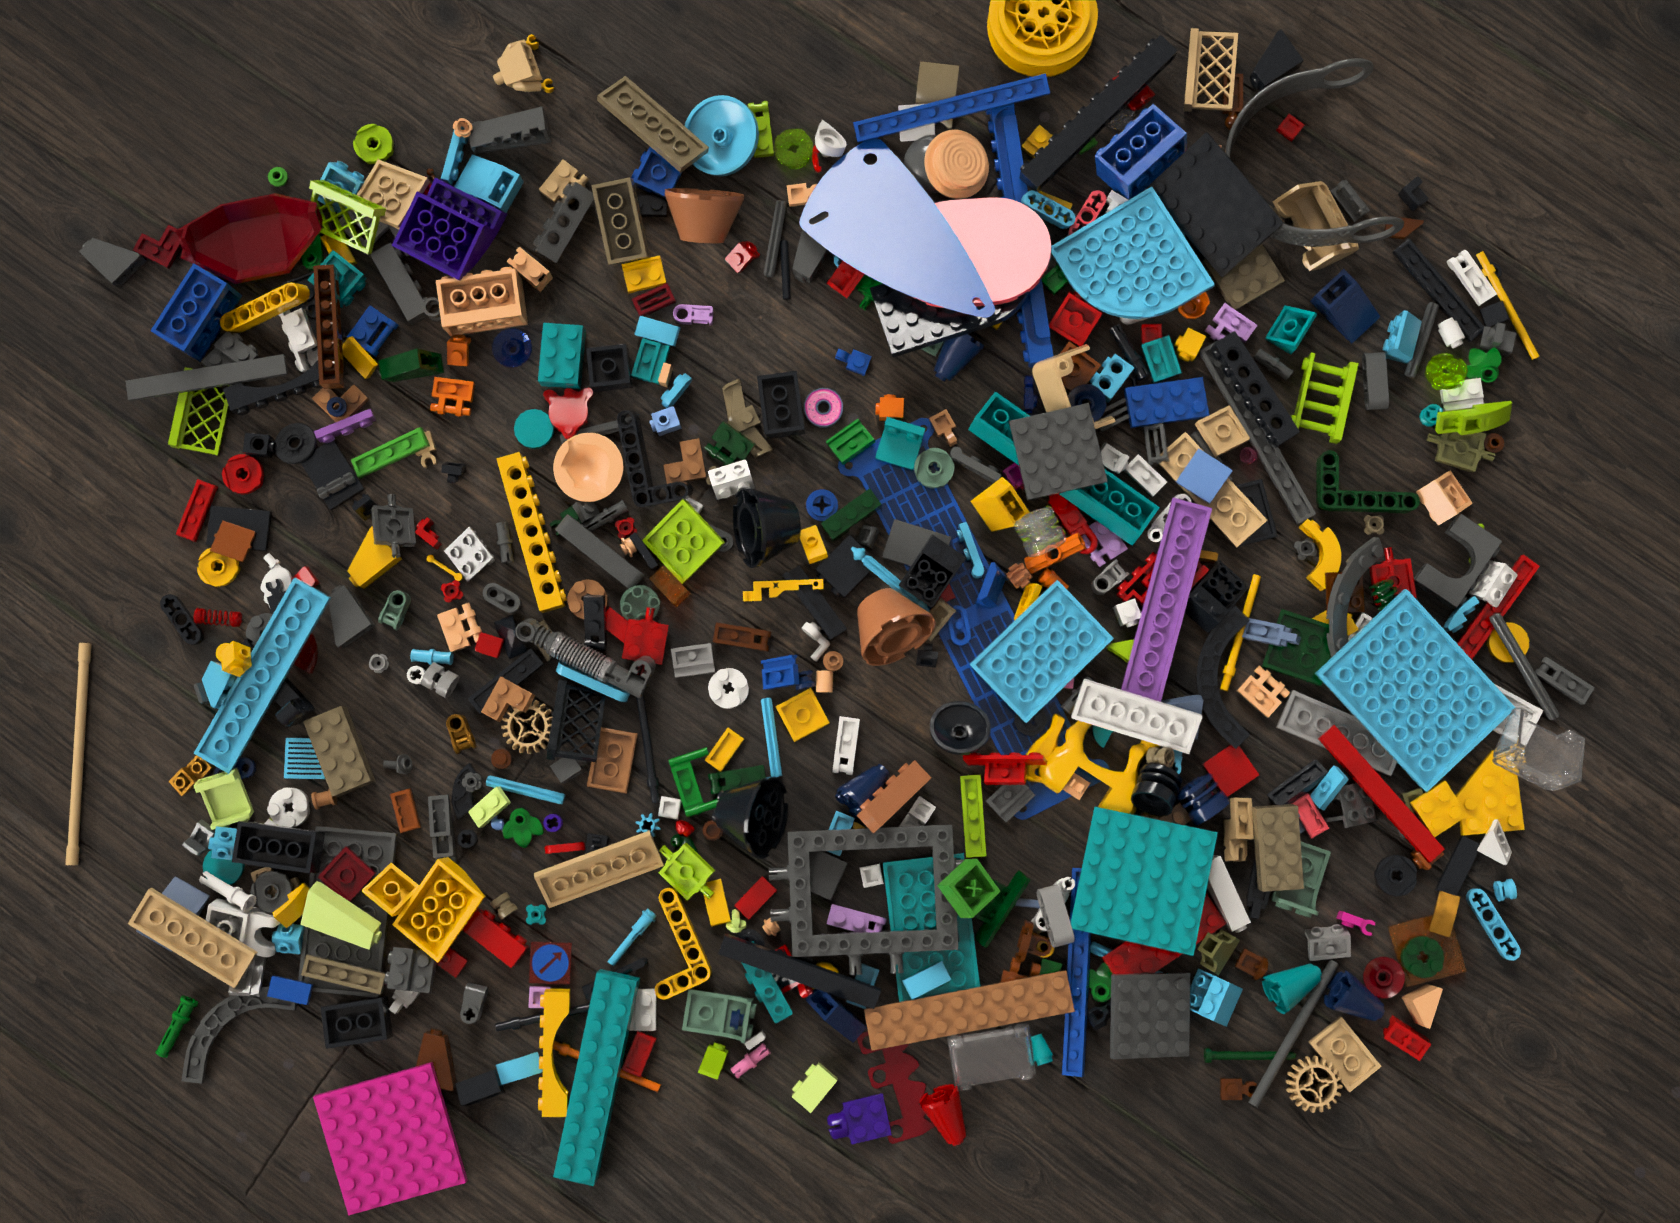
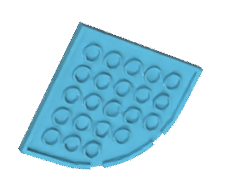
M1152 186L1051 246V255L1069 284L1081 298L1096 309L1117 317L1143 319L1160 316L1181 307L1215 286Z

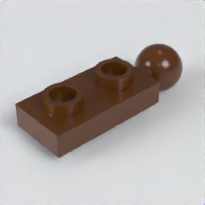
M1225 74L1222 76L1223 88L1230 83V79ZM1235 74L1232 111L1222 110V114H1229L1225 119V126L1229 130H1231L1237 114L1243 109V74ZM1223 93L1222 104L1228 105L1229 99Z

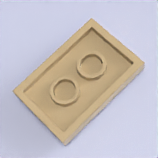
M1341 1016L1309 1041V1044L1322 1059L1326 1058V1065L1330 1062L1333 1063L1331 1071L1336 1068L1339 1070L1335 1076L1342 1077L1340 1082L1348 1092H1351L1382 1067Z

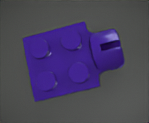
M883 1093L842 1102V1111L830 1114L827 1117L828 1125L835 1126L840 1124L838 1127L829 1129L831 1137L833 1139L849 1137L851 1144L892 1135Z

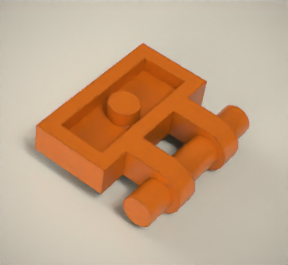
M434 377L432 397L439 398L438 404L431 403L430 411H436L438 414L444 415L445 413H451L459 417L463 415L470 416L471 408L464 407V402L472 403L475 383ZM447 400L457 401L456 406L446 405Z

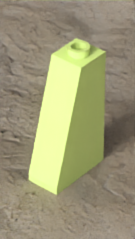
M316 881L308 890L300 925L369 950L374 943L379 942L382 935L380 931L381 922L321 882Z

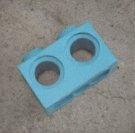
M1116 354L1112 358L1108 356L1101 365L1104 368L1100 374L1096 372L1089 381L1103 392L1107 403L1110 402L1134 369L1132 365ZM1116 365L1120 367L1121 372L1116 374L1112 372L1111 367ZM1106 381L1109 384V388L1102 389L1099 382Z

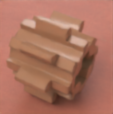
M1015 563L1008 568L1010 571L1006 575L1015 588L1020 586L1024 588L1031 583L1029 580L1033 576L1023 563L1019 565Z

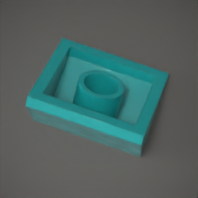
M1285 305L1265 339L1291 355L1299 346L1317 314Z

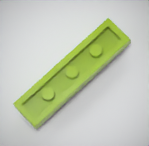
M981 775L960 776L966 858L985 857L986 843Z

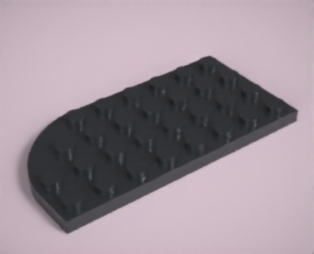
M884 284L870 287V292L893 358L997 325L1017 312L1029 294L1027 291L1014 301L994 305V314L983 318L927 305L925 302L914 299ZM976 306V307H977L978 310H980V309H982V308L985 307V306Z

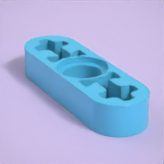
M1034 190L1028 191L1021 199V203L1032 209L1039 217L1061 229H1067L1075 222L1076 218L1073 211ZM1030 197L1033 198V204H1030ZM1045 205L1051 206L1053 210L1052 215L1045 213ZM1064 215L1067 216L1066 220H1067L1068 222H1066V223L1064 222V218H1063Z

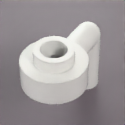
M813 621L811 623L806 622L801 629L820 644L811 655V658L817 662L830 646V642L819 632L821 628Z

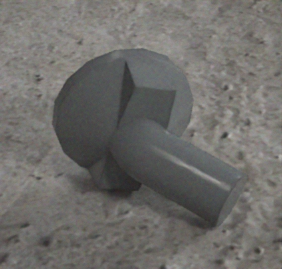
M401 754L398 756L397 761L384 760L383 768L396 769L399 774H408L412 769V760L407 754Z

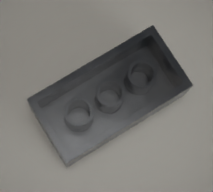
M238 821L232 862L304 873H319L325 832Z

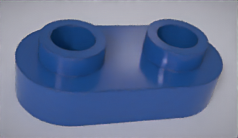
M953 606L956 610L955 613H959L961 618L955 620L952 615L948 620L950 637L955 645L964 646L971 638L967 612L962 606ZM962 632L964 638L962 640L958 639L957 633Z

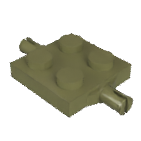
M1458 432L1443 433L1441 436L1429 433L1428 438H1426V441L1437 444L1436 462L1474 473L1481 458L1493 461L1495 458V453L1484 450L1486 433L1479 432L1460 435Z

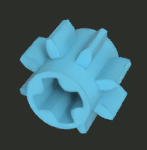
M650 813L648 818L642 814L641 822H635L640 827L636 832L649 831V829H644L643 827L646 825L645 821L647 820V822L653 823L650 833L652 837H655L654 831L661 830L657 826V822L660 819H652L653 813Z

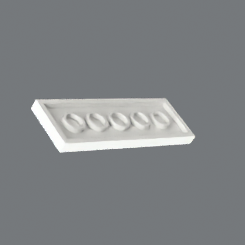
M1084 679L1071 718L1189 754L1202 719V714Z

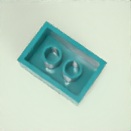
M543 323L538 382L541 386L581 389L586 330L583 325Z

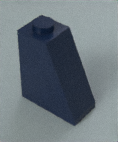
M814 989L813 993L805 999L826 1023L852 1043L867 1028L850 1010L829 993Z

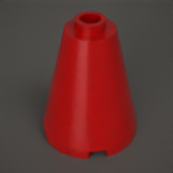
M954 1084L942 1085L934 1088V1093L928 1095V1092L920 1098L919 1103L948 1144L957 1146L963 1143L966 1137L958 1087H954Z

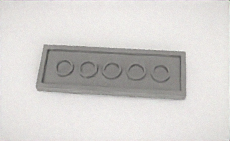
M1291 690L1276 728L1325 748L1318 738L1332 725H1335L1374 770L1387 776L1392 775L1397 763L1396 760L1355 716L1295 690Z

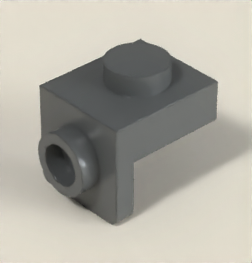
M201 819L197 822L190 838L185 840L182 846L197 856L208 850L209 839L214 837L215 829L211 830L210 824Z

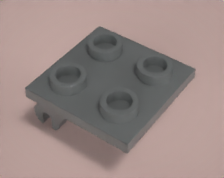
M1357 783L1343 786L1338 795L1333 799H1340L1343 815L1324 818L1325 822L1343 820L1345 828L1377 821L1372 799Z

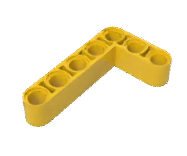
M670 887L660 892L659 901L689 968L663 979L655 986V995L663 1000L707 981L712 975L710 963L679 893ZM667 891L672 892L674 895V900L671 903L664 900V894ZM674 910H679L682 913L681 921H675L672 918ZM682 929L690 931L691 937L689 940L681 938L680 932ZM690 948H696L699 951L697 959H692L689 956ZM699 967L707 969L706 977L701 978L697 975ZM679 976H686L689 984L681 986L678 982ZM661 984H667L670 987L668 995H663L660 992Z

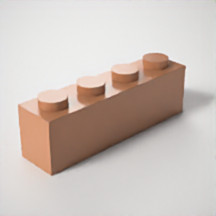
M915 760L910 765L905 763L898 770L899 776L893 775L885 782L887 785L885 789L880 787L873 794L875 798L872 801L867 799L860 806L862 811L856 816L873 834L931 779L929 774Z

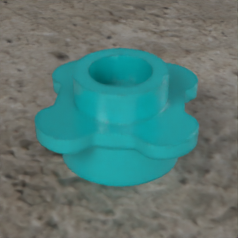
M530 904L526 907L528 912L527 924L539 923L543 925L546 922L545 905L533 906Z

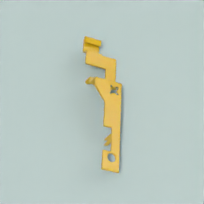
M823 579L754 581V591H743V601H762V588H769V598L778 597L785 590H799V585L812 584L813 589H824ZM815 581L818 582V586H814ZM774 583H778L779 588H773Z

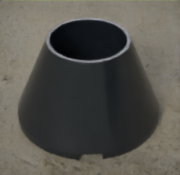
M743 487L737 491L735 497H738L736 505H733V530L738 551H743L746 558L743 561L748 567L757 568L798 543L801 534V523L798 509L793 501L749 487Z

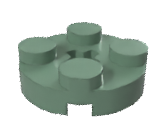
M930 448L917 457L914 472L918 482L923 486L936 489L944 487L951 480L954 473V463L946 451L940 448ZM936 463L940 471L931 473L928 467Z

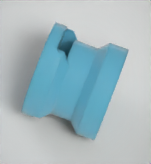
M1511 878L1506 879L1505 882L1494 881L1493 889L1498 901H1504L1505 898H1517V889Z

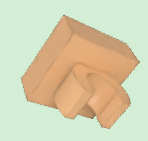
M1073 773L1062 790L1080 800L1090 782Z

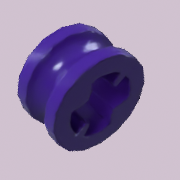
M549 814L545 817L543 824L547 831L557 832L562 828L563 820L557 814ZM556 818L558 826L550 828V824H548L549 819L553 820Z

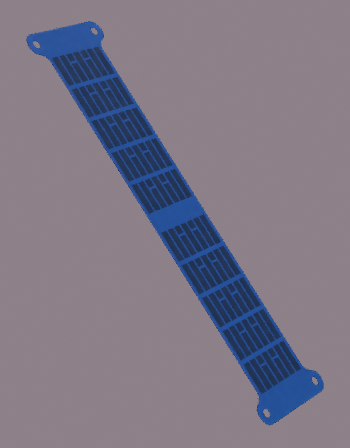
M919 418L910 423L916 426H927L918 456L929 449L928 440L934 433V428L927 418ZM881 438L875 440L874 444L849 461L853 464L851 469H846L845 464L842 465L840 461L838 462V469L843 475L858 477L866 491L870 488L880 501L882 508L877 513L888 535L890 534L893 521L896 519L950 536L949 546L964 555L963 549L966 548L964 542L959 541L956 531L959 530V524L967 521L948 484L936 489L925 487L918 482L914 469L910 470L877 460L875 456ZM936 463L928 467L931 473L940 471ZM969 527L984 567V574L979 579L973 578L971 575L973 569L971 561L965 559L949 583L955 599L947 603L951 607L962 606L966 610L971 638L964 646L955 645L950 637L948 622L939 631V635L973 703L988 716L991 725L990 736L1001 755H1009V753L1013 752L1025 755L1032 744L1050 728L1054 714H1059L1065 718L1058 738V746H1062L1066 742V730L1071 725L1056 695L1042 708L1047 718L1043 731L1035 736H1026L1019 732L1015 726V712L969 665L1015 621L1013 619L1015 615L1002 590L997 601L998 607L988 609L983 605L975 603L989 564ZM904 565L908 571L910 566ZM954 613L953 618L959 620L961 615ZM962 632L957 633V638L962 640L964 634ZM1035 714L1027 723H1025L1024 726L1030 723L1032 725L1037 726L1034 722L1035 716L1037 714ZM1087 756L1095 764L1109 769L1108 764L1104 760H1094ZM1077 767L1074 772L1090 782L1088 788L1101 782L1080 767ZM1036 769L1035 774L1039 776L1038 769ZM1026 780V785L1036 796L1025 805L1027 807L1025 812L1018 811L1014 816L1021 820L1028 819L1071 797V795L1064 790L1057 794L1043 783Z

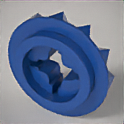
M819 489L812 492L807 498L806 509L813 519L822 522L837 512L838 501L832 492ZM821 497H823L825 504L831 505L825 507L823 513H821L819 507L813 506L820 504Z

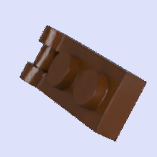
M716 622L713 643L769 652L768 640L771 638L772 632ZM755 636H761L760 644L754 643Z

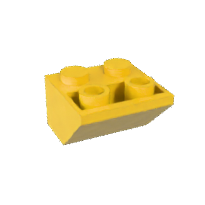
M1003 477L970 501L991 532L1014 527L1031 514L1013 486Z

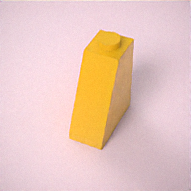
M373 526L369 529L347 570L351 575L349 580L353 585L364 589L402 560L401 557H392L391 546L374 544Z

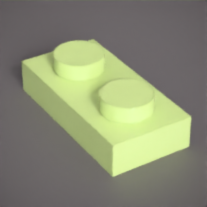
M495 787L468 813L478 828H483L511 802L501 787Z

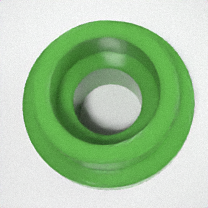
M275 167L268 173V180L273 186L281 187L287 183L288 174L283 168ZM280 174V178L275 179V175Z

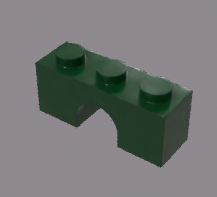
M869 488L823 521L821 525L834 543L848 533L859 521L867 519L880 510L882 504Z

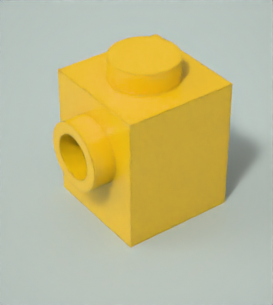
M1187 328L1183 336L1179 335L1174 345L1177 347L1175 354H1178V357L1183 361L1188 362L1190 360L1193 362L1206 336Z
M232 641L220 652L222 671L240 677L252 666L251 652L248 646Z

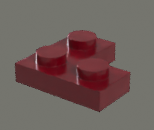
M168 224L160 241L142 233L133 251L170 269L182 248L176 233L178 229Z

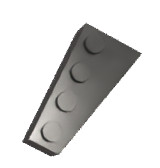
M542 106L486 121H476L472 124L473 129L469 136L470 146L474 154L552 142L549 120Z

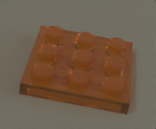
M1433 915L1388 926L1398 963L1404 971L1405 987L1467 972L1454 926L1450 937L1429 931ZM1416 936H1426L1436 940L1444 953L1442 970L1429 978H1419L1410 974L1401 962L1402 948H1404L1409 939ZM1421 951L1419 952L1420 955H1417V959L1422 960V963H1424L1425 959H1427V954Z

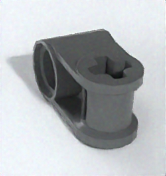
M469 982L466 984L460 1012L461 1020L464 1023L472 1024L480 1020L488 994V986ZM472 1010V1013H475V1017L470 1019L467 1011Z

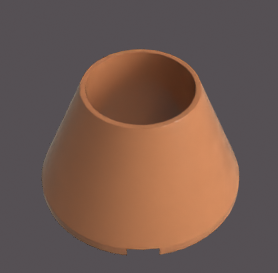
M694 188L665 189V197L680 240L696 243H724L744 201V194L721 190H698Z
M885 588L872 593L860 603L857 609L862 658L869 665L881 666L906 657L904 653L913 647L917 650L931 636L935 628V619L931 613L892 588Z

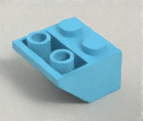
M1402 311L1399 315H1396L1394 320L1390 321L1387 330L1390 332L1389 339H1386L1383 345V351H1385L1387 359L1406 364L1413 358L1422 323L1421 320L1408 311Z
M210 661L202 682L211 707L219 709L220 706L224 705L227 694L237 676L222 671V664Z
M1198 968L1190 986V1010L1227 1027L1243 989Z

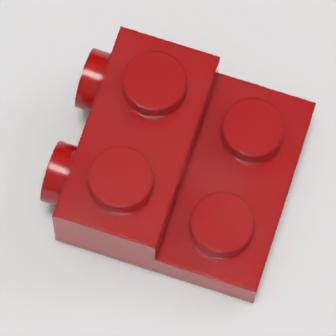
M1070 291L1051 320L1049 328L1078 346H1082L1104 312L1088 304L1076 291L1074 293Z

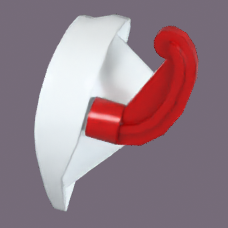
M824 120L818 126L812 153V162L816 172H821L818 159L819 152H821L823 157H840L843 155L847 145L842 135Z

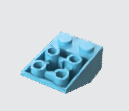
M472 154L454 187L507 213L524 181L520 174L503 165Z

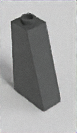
M828 212L816 215L809 220V223L814 225L829 216ZM803 229L792 270L795 275L794 277L798 281L811 283L829 251Z

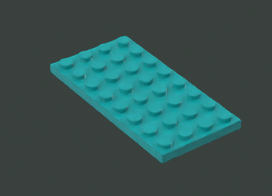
M964 853L954 854V858L956 860H963ZM925 857L883 862L891 931L937 930L933 858ZM959 915L957 916L958 950L904 952L902 954L904 973H898V965L896 964L899 1002L911 1000L903 980L940 961L943 962L951 980L914 999L980 986L972 918H960Z

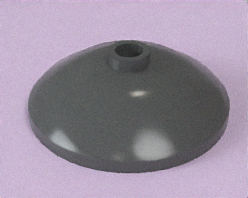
M937 135L919 138L910 145L904 157L905 167L927 193H940L930 183L924 163L927 147Z

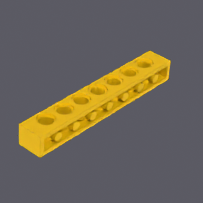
M520 452L497 458L539 611L545 613L565 607L564 601H567L564 589L561 590L559 582L562 580L559 570L555 571L553 563H556L554 552L549 551L548 544L551 541L548 532L544 533L542 525H545L543 514L538 512L537 506H540L537 494L534 495L532 487H535L532 476H528L526 470L529 468L527 457H523ZM515 471H521V477L517 480H513V473ZM520 490L527 491V495L523 499L517 497ZM532 509V515L524 518V510ZM537 528L538 532L534 537L528 536L529 529ZM538 546L543 547L542 554L535 556L533 553L534 549ZM547 565L548 572L545 575H540L539 568ZM548 584L554 586L551 594H545L544 588Z

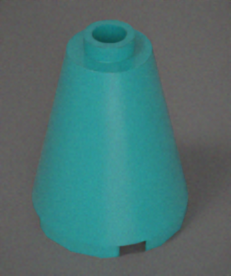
M1310 963L1263 977L1265 980L1262 981V986L1270 1002L1274 1000L1277 1004L1274 1008L1281 1014H1286L1321 982L1322 973L1318 966Z

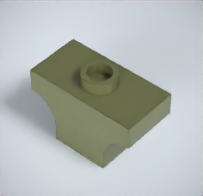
M1222 929L1215 935L1208 932L1197 949L1202 953L1200 964L1219 976L1240 940Z

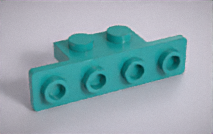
M742 963L747 972L745 973L747 981L750 985L754 984L757 990L754 992L760 1003L763 1001L774 1023H778L792 1015L793 1012L772 973Z

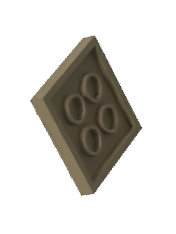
M1263 244L1257 247L1224 278L1217 273L1206 259L1202 261L1227 304L1235 310L1285 282Z

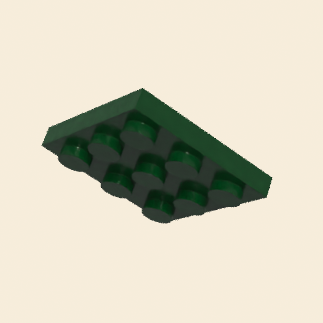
M1281 609L1276 624L1291 628V633L1298 634L1301 640L1299 645L1288 643L1287 647L1269 644L1262 667L1321 686L1322 680L1315 673L1331 658L1327 642L1329 624Z

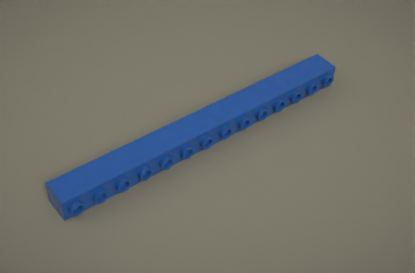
M1010 104L986 110V115L990 114L991 121L988 122L989 134L993 133L991 149L992 152L996 153L994 169L999 172L997 188L1002 192V197L1000 198L1011 199L1021 203V199L1028 192L1027 185L1019 178L1023 157L1014 110L1015 106ZM1042 279L1029 292L1026 300L1020 307V312H1017L1018 323H1022L1023 331H1020L1021 342L1025 343L1026 350H1023L1024 362H1028L1029 368L1033 367L1037 362L1053 356Z

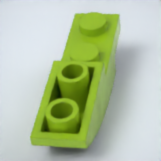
M1512 402L1472 405V409L1437 412L1435 431L1438 434L1458 432L1460 435H1468L1499 427L1510 421Z

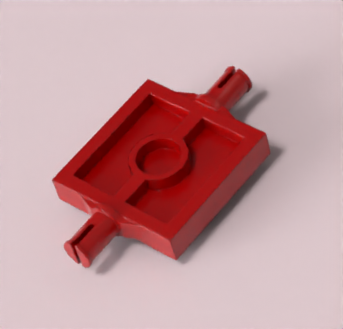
M1392 547L1383 548L1385 560L1369 567L1371 584L1392 579L1394 584L1391 587H1397L1395 594H1400L1404 589H1407L1417 598L1411 558L1394 559Z
M646 607L645 619L628 618L622 659L636 661L642 656H650L654 659L655 664L662 665L669 625L654 621L655 608H651L650 612V607ZM642 664L643 668H642V670H641V672H640V676H641V674L644 672V667H645V665H643V664Z

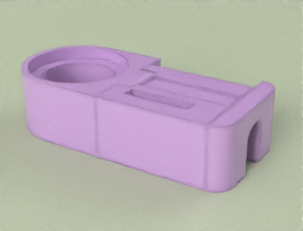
M680 304L673 310L674 319L679 324L692 325V322L698 324L709 323L710 326L713 324L714 311L712 306ZM679 310H686L688 316L685 319H679L677 317Z

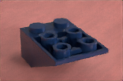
M1345 269L1336 275L1310 301L1351 344L1380 318V315L1360 285Z

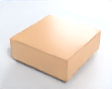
M663 364L658 380L661 386L667 388L673 371L671 364Z

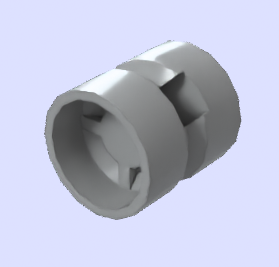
M433 662L423 675L421 685L430 690L436 689L437 694L448 698L459 681V675L450 670L445 672L443 666Z

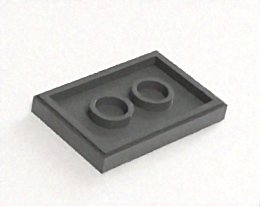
M894 519L882 558L911 567L932 534L947 545L950 544L951 537Z

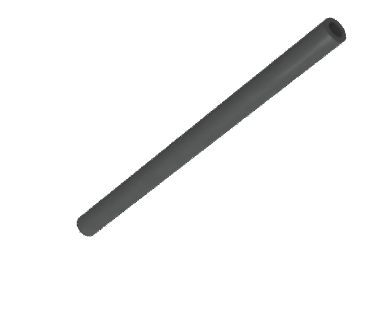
M1329 960L1322 972L1321 982L1313 988L1248 1103L1258 1108L1338 968L1339 964L1335 961Z

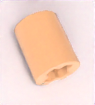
M816 671L817 693H833V671Z

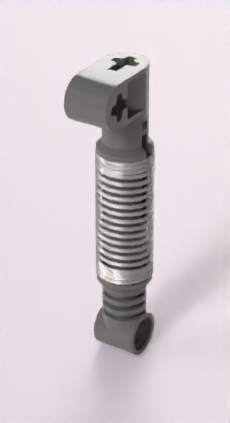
M527 618L522 621L515 630L519 640L529 641L536 646L539 644V647H543L549 656L556 657V659L559 658V661L562 660V662L566 661V664L569 663V666L572 665L575 669L578 668L579 671L582 669V672L585 671V674L588 673V676L591 675V677L597 678V680L603 683H610L639 699L645 692L656 668L653 658L642 656L633 663L629 671L619 666L614 659L612 660V658L606 657V655L600 654L596 650L593 651V648L590 649L587 645L581 644L577 640L574 641V639H571L566 634L564 635V633L562 634L559 631L551 632L549 629L546 630V627L542 628V625L533 618ZM525 626L530 627L531 634L525 631ZM643 664L645 665V671L641 674V676H639L637 674L642 670Z

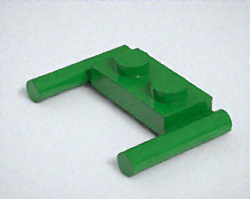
M707 747L668 760L686 817L714 809L718 802L716 799L704 803L690 762L691 760L709 755Z

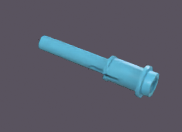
M647 908L645 911H642V916L631 927L633 929L608 960L612 966L618 962L638 935L642 936L651 922L656 921L657 915Z

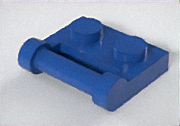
M369 305L347 338L353 336L367 352L377 357L379 354L378 350L391 332L396 330L399 325ZM383 323L387 324L373 345H368Z

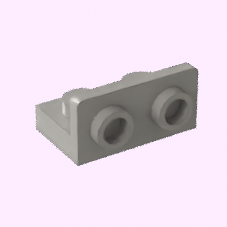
M1336 924L1331 927L1305 929V935L1308 939V958L1310 961L1351 957V935L1346 926Z

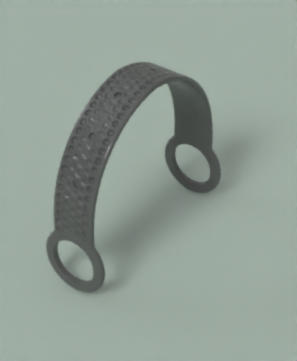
M1362 58L1345 59L1323 68L1289 75L1268 85L1258 92L1238 114L1230 130L1225 153L1230 158L1233 145L1242 128L1258 111L1268 104L1300 91L1316 88L1338 89L1354 85L1366 79L1373 72V63ZM1352 66L1363 68L1359 74L1345 80L1327 81L1324 79L1326 75L1337 69ZM1384 216L1367 219L1350 226L1331 229H1305L1283 224L1270 237L1284 243L1306 247H1323L1344 243H1369L1398 233L1404 227V221L1398 217ZM1379 224L1393 225L1388 230L1367 236L1354 235L1357 231L1369 226Z

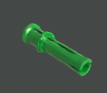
M182 995L177 1010L172 1013L173 1019L155 1052L160 1057L168 1058L184 1024L190 1021L189 1016L193 1008L198 1005V1001L189 996Z

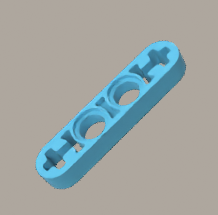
M561 660L557 665L556 672L615 700L621 702L628 701L630 693L610 683H603L597 680V678L591 677V675L588 676V673L585 674V671L582 672V669L579 671L578 668L575 669L572 665L569 666V663L566 664V661L562 662Z
M1470 889L1466 894L1467 903L1499 954L1506 960L1514 961L1518 959L1521 949L1487 894L1481 889ZM1474 893L1480 894L1479 901L1481 904H1487V906L1481 907L1479 902L1473 901ZM1487 909L1493 914L1490 921L1483 919V912ZM1498 927L1504 931L1501 939H1497L1494 936V930ZM1507 941V946L1514 948L1512 951L1513 955L1506 954L1508 951L1506 945H1500V943Z

